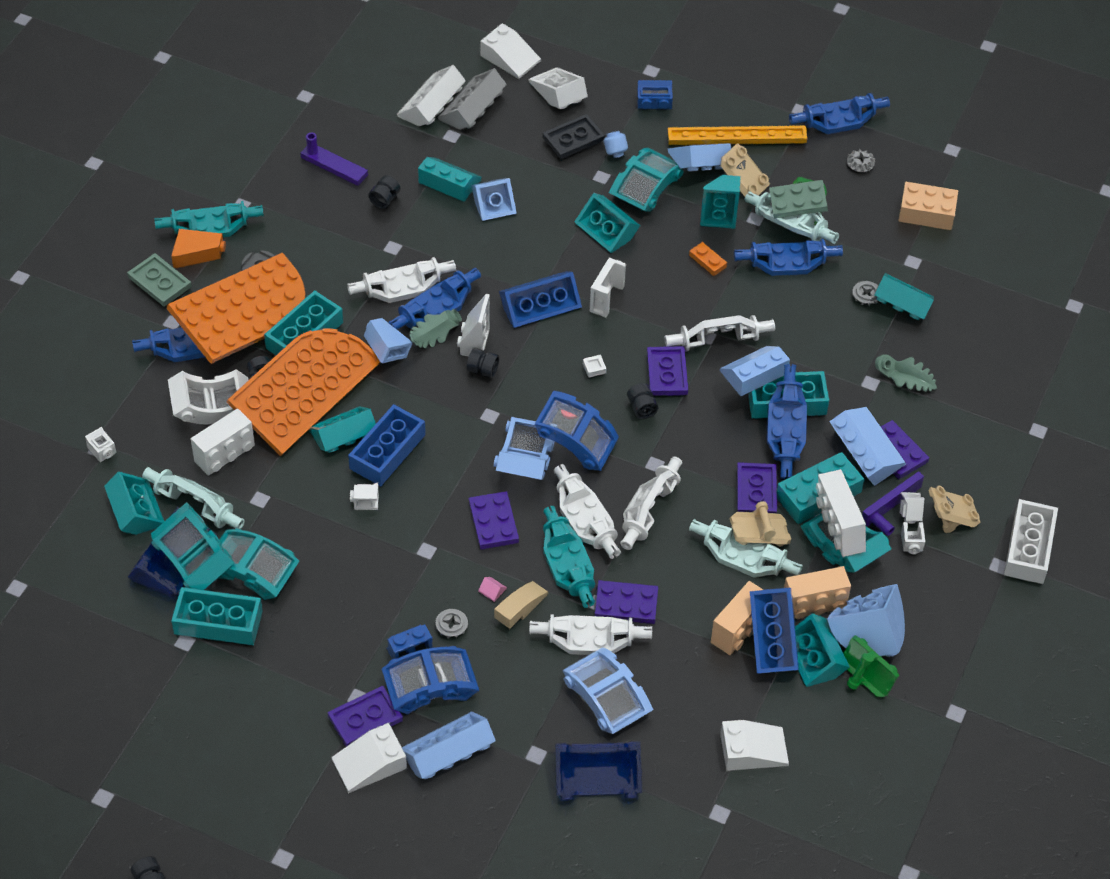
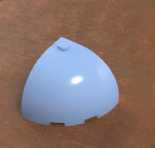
M897 584L874 589L871 594L863 598L861 595H858L846 601L847 605L842 609L837 607L828 616L827 620L834 637L845 648H847L850 639L854 635L864 638L868 646L880 656H895L902 647L905 635V620Z

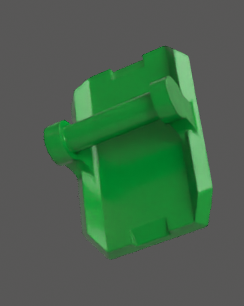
M854 635L843 652L850 666L847 670L853 675L848 679L847 685L852 689H857L860 685H864L875 696L887 697L899 677L897 668L894 665L888 664L869 647L864 638Z

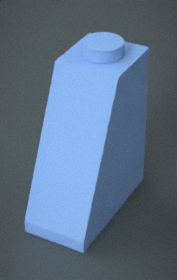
M383 318L370 320L366 326L364 337L380 362L386 363L407 357L413 342Z

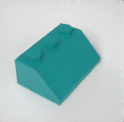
M426 157L418 167L419 183L464 202L472 193L471 185L478 184L482 180L481 176L438 158Z
M722 175L704 186L700 226L736 227L741 176Z
M596 193L592 194L574 221L611 253L629 242L640 227L637 222L609 199Z
M884 273L874 294L877 296L876 300L884 304L889 302L893 304L894 309L900 312L906 310L910 312L909 316L917 320L925 318L934 301V296L887 273Z
M359 406L314 424L310 427L309 431L319 448L330 453L338 450V446L345 444V446L351 445L356 442L355 439L364 438L376 423L371 409Z
M118 471L104 486L121 531L137 535L156 529L164 522L151 485L147 479Z
M812 613L795 626L799 672L806 686L809 687L836 679L850 668L826 618Z

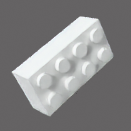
M842 470L819 474L818 483H816L819 497H816L818 508L823 510L824 522H828L830 536H834L836 550H840L842 557L866 552V524Z
M1019 499L1013 521L1004 571L1005 576L1040 584L1044 583L1058 512L1057 507Z

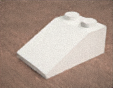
M503 23L480 41V56L518 79L541 61V58L518 33Z
M554 68L529 79V82L550 105L558 109H564L569 104L581 102L583 98L588 97L584 77L560 68Z
M489 294L484 295L468 314L466 322L462 323L461 333L463 334L458 337L457 347H460V355L469 356L473 348L485 349L490 330Z
M746 720L722 722L720 735L726 771L789 766L782 727Z
M389 723L368 731L332 757V761L348 793L407 769L406 755Z

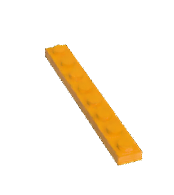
M806 126L668 128L667 132L669 145L807 143Z

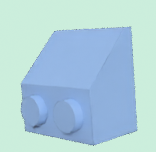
M510 178L471 185L474 201L482 221L517 213Z

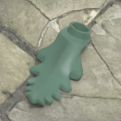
M455 309L446 310L439 315L427 314L424 316L425 322L418 321L416 323L419 328L412 327L413 331H410L411 341L420 348L422 345L424 348H427L428 343L431 347H434L436 340L443 343L450 329L457 327L462 318Z
M883 354L877 357L875 361L876 369L886 377L892 378L898 387H902L906 383L908 389H912L916 385L918 391H921V388H923L925 392L927 389L931 392L932 389L936 390L937 388L936 380L933 379L934 375H928L930 369L926 368L922 371L923 363L920 362L914 365L915 360L912 357L896 361L891 356Z

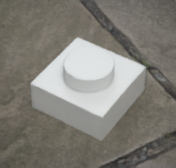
M601 355L583 359V366L588 378L606 373V366Z

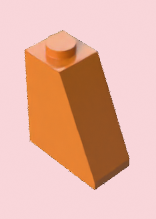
M179 229L171 255L173 268L220 259L221 253L225 252L226 242L223 241L222 233Z

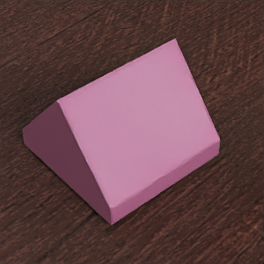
M484 577L478 592L495 602L507 587L491 577Z

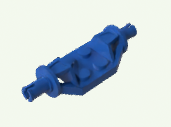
M867 93L866 96H857L850 100L828 104L819 103L812 106L806 104L803 107V112L789 114L790 125L805 122L808 129L813 127L826 134L859 129L871 117L875 116L876 109L889 108L890 100L888 97L874 99L871 93ZM866 107L867 112L862 114L861 108ZM813 116H818L820 121L813 120Z
M820 239V241L771 244L770 242L756 244L752 242L750 249L734 250V261L750 260L752 267H758L771 276L808 274L819 265L825 264L827 257L843 256L842 245L826 246L824 239ZM819 253V257L811 260V254ZM757 255L767 256V262L757 259Z
M473 268L465 275L457 270L453 273L452 277L434 285L410 300L405 306H400L398 308L399 316L388 323L397 330L404 325L412 329V327H418L416 324L418 321L425 322L424 316L427 314L439 315L446 310L455 309L457 312L460 311L468 293L471 292L470 283L481 278L479 270ZM418 314L421 318L415 319L414 315Z
M182 327L164 329L157 332L150 330L149 338L132 340L134 352L151 349L154 356L158 355L172 362L205 357ZM157 343H168L169 349L157 347Z
M790 364L784 365V381L776 383L777 389L768 403L767 443L774 454V460L781 462V479L792 477L793 462L800 460L799 455L806 443L807 404L802 391L803 384L795 381L796 365L794 364L792 366ZM778 444H781L782 454H780Z

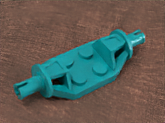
M241 201V203H229L226 206L195 210L187 208L174 211V209H171V217L154 218L156 230L172 227L175 234H178L179 229L222 233V237L225 238L232 236L243 225L246 226L248 218L264 217L262 205L246 207L244 206V201ZM241 214L240 219L231 223L230 216ZM178 222H189V228L178 226Z
M550 506L551 512L549 507H546L543 512L548 522L543 526L545 533L543 554L555 583L569 591L572 596H580L583 607L588 608L587 602L591 607L595 604V600L590 592L595 587L593 579L594 568L582 540L570 526L568 518L558 517L554 506Z

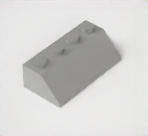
M495 68L474 76L437 118L459 130L472 127L476 123V118L485 113L484 109L494 103L493 99L502 94V89L506 86L505 81Z

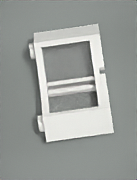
M236 369L227 374L215 376L214 380H202V377L181 371L168 379L173 415L186 422L214 424L234 411L226 401L248 381V377Z

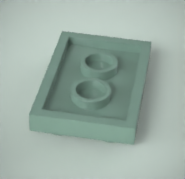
M823 180L769 188L774 219L828 211Z
M156 253L127 272L129 279L162 306H166L192 287L191 282Z

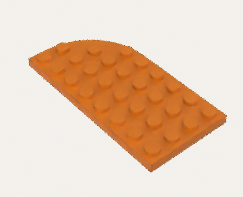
M281 253L171 302L166 309L212 364L265 339L264 334L305 299V288L296 268Z
M327 328L308 331L290 342L226 402L234 410L238 408L252 422V428L282 456L310 427L316 424L381 362L365 342L352 334L348 335L337 331V329Z

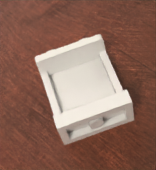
M612 258L607 260L591 286L590 312L603 317L608 316L612 287L623 290L625 285V263Z

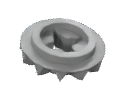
M860 149L858 151L853 150L851 154H848L847 164L855 171L867 172L874 167L875 158H873L872 153L868 154L867 150L864 152Z
M870 281L859 282L853 287L852 296L855 297V301H860L862 305L864 303H867L869 306L871 303L876 304L878 300H876L877 296L874 294L878 285Z
M444 610L436 618V630L440 632V635L447 636L448 639L450 636L457 638L458 635L464 634L466 628H468V619L460 610ZM454 619L455 625L450 629L449 624Z

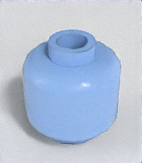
M620 131L606 134L607 137L604 138L606 153L614 155V158L623 156L624 152L628 149L625 134L620 133Z

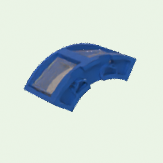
M553 391L535 422L539 436L555 441L570 450L579 459L583 468L601 471L619 438L615 428L608 420L604 421L599 416L600 412L590 404L586 403V405L575 401L577 397Z
M456 646L416 651L400 658L392 659L389 661V664L382 668L394 710L406 714L430 704V699L443 697V700L466 701L479 691L466 650Z

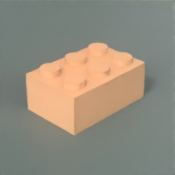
M905 182L899 222L952 230L958 190Z
M842 566L787 577L784 588H792L794 618L801 619L812 613L821 615L825 612L834 611L837 607L841 609L847 605L846 601L849 598L851 584L845 568Z
M751 581L747 582L713 621L711 643L729 655L735 650L738 651L742 647L744 639L753 634L750 591L763 589Z

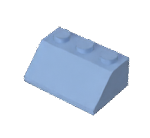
M731 143L670 148L668 153L680 168H688V171H698V167H701V170H712V166H715V170L723 169L720 165L721 157L731 149Z
M766 346L720 368V372L738 394L743 396L784 376V365L789 364L790 359L780 347Z

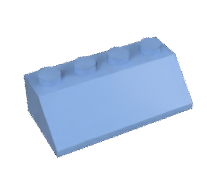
M867 407L845 410L829 421L874 486L906 465Z
M470 712L401 748L406 755L407 763L415 775L422 779H428L436 774L435 772L452 767L454 762L460 759H468L472 756L473 752L489 748L490 744L496 740L487 718Z

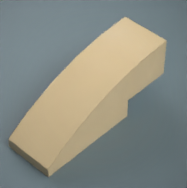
M533 581L527 583L509 595L494 609V618L508 628H511L520 618L523 620L548 595V591Z

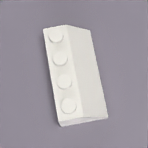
M454 65L437 71L430 76L396 115L417 126L429 125L435 120L434 116L444 110L443 106L452 101V96L462 89V85L466 80Z

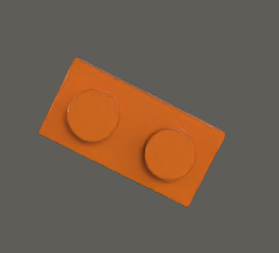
M703 242L689 251V256L713 276L727 267V262Z

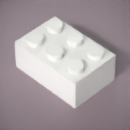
M237 408L193 436L191 444L194 462L209 476L213 472L220 470L227 463L234 461L242 453L249 451L255 446L252 422Z

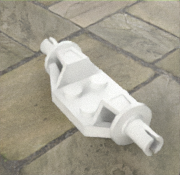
M432 257L430 261L417 262V264L385 271L380 270L371 274L363 273V281L348 283L347 288L349 295L366 292L369 298L375 297L388 303L397 302L422 294L437 282H440L441 274L455 272L456 266L454 260L438 264L435 257ZM433 272V276L425 281L424 274ZM381 284L383 291L372 289L371 285Z
M740 315L702 321L689 331L685 325L681 326L680 334L665 335L664 340L666 347L682 345L685 351H689L691 347L703 346L705 344L704 335L713 334L720 329L721 332H729L735 329L738 341L751 338L754 341H758L759 333L775 331L774 320L758 322L755 315L750 316V319ZM743 330L751 331V334L743 335ZM696 334L698 342L690 343L689 338Z
M678 457L671 458L667 466H658L655 470L657 477L640 485L624 511L622 528L626 535L620 542L624 549L630 550L636 540L642 541L648 537V530L654 523V519L648 510L655 504V497L658 495L664 497L672 493L674 487L680 483L681 477L677 471L683 462Z
M563 464L560 467L557 466L554 469V473L560 480L556 489L559 493L560 513L562 516L568 518L570 526L581 538L582 542L591 544L596 549L604 548L611 559H614L613 554L615 557H618L621 551L614 542L618 533L614 529L613 520L596 494L581 481L582 479L579 474H569Z
M551 614L548 622L530 621L529 634H548L550 636L549 642L556 644L568 654L590 655L602 647L610 650L612 653H616L626 646H631L633 638L652 639V626H634L632 618L624 620L613 617L572 615L554 617V614ZM555 631L566 632L567 639L555 635ZM626 634V638L614 641V635Z

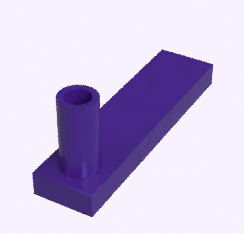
M308 133L306 135L307 146L300 153L302 159L357 186L368 176L367 169L317 146V135L315 133Z
M918 471L866 508L862 513L866 527L873 523L886 536L891 535L895 527L882 515L903 500L901 492L914 493L922 487L924 476Z

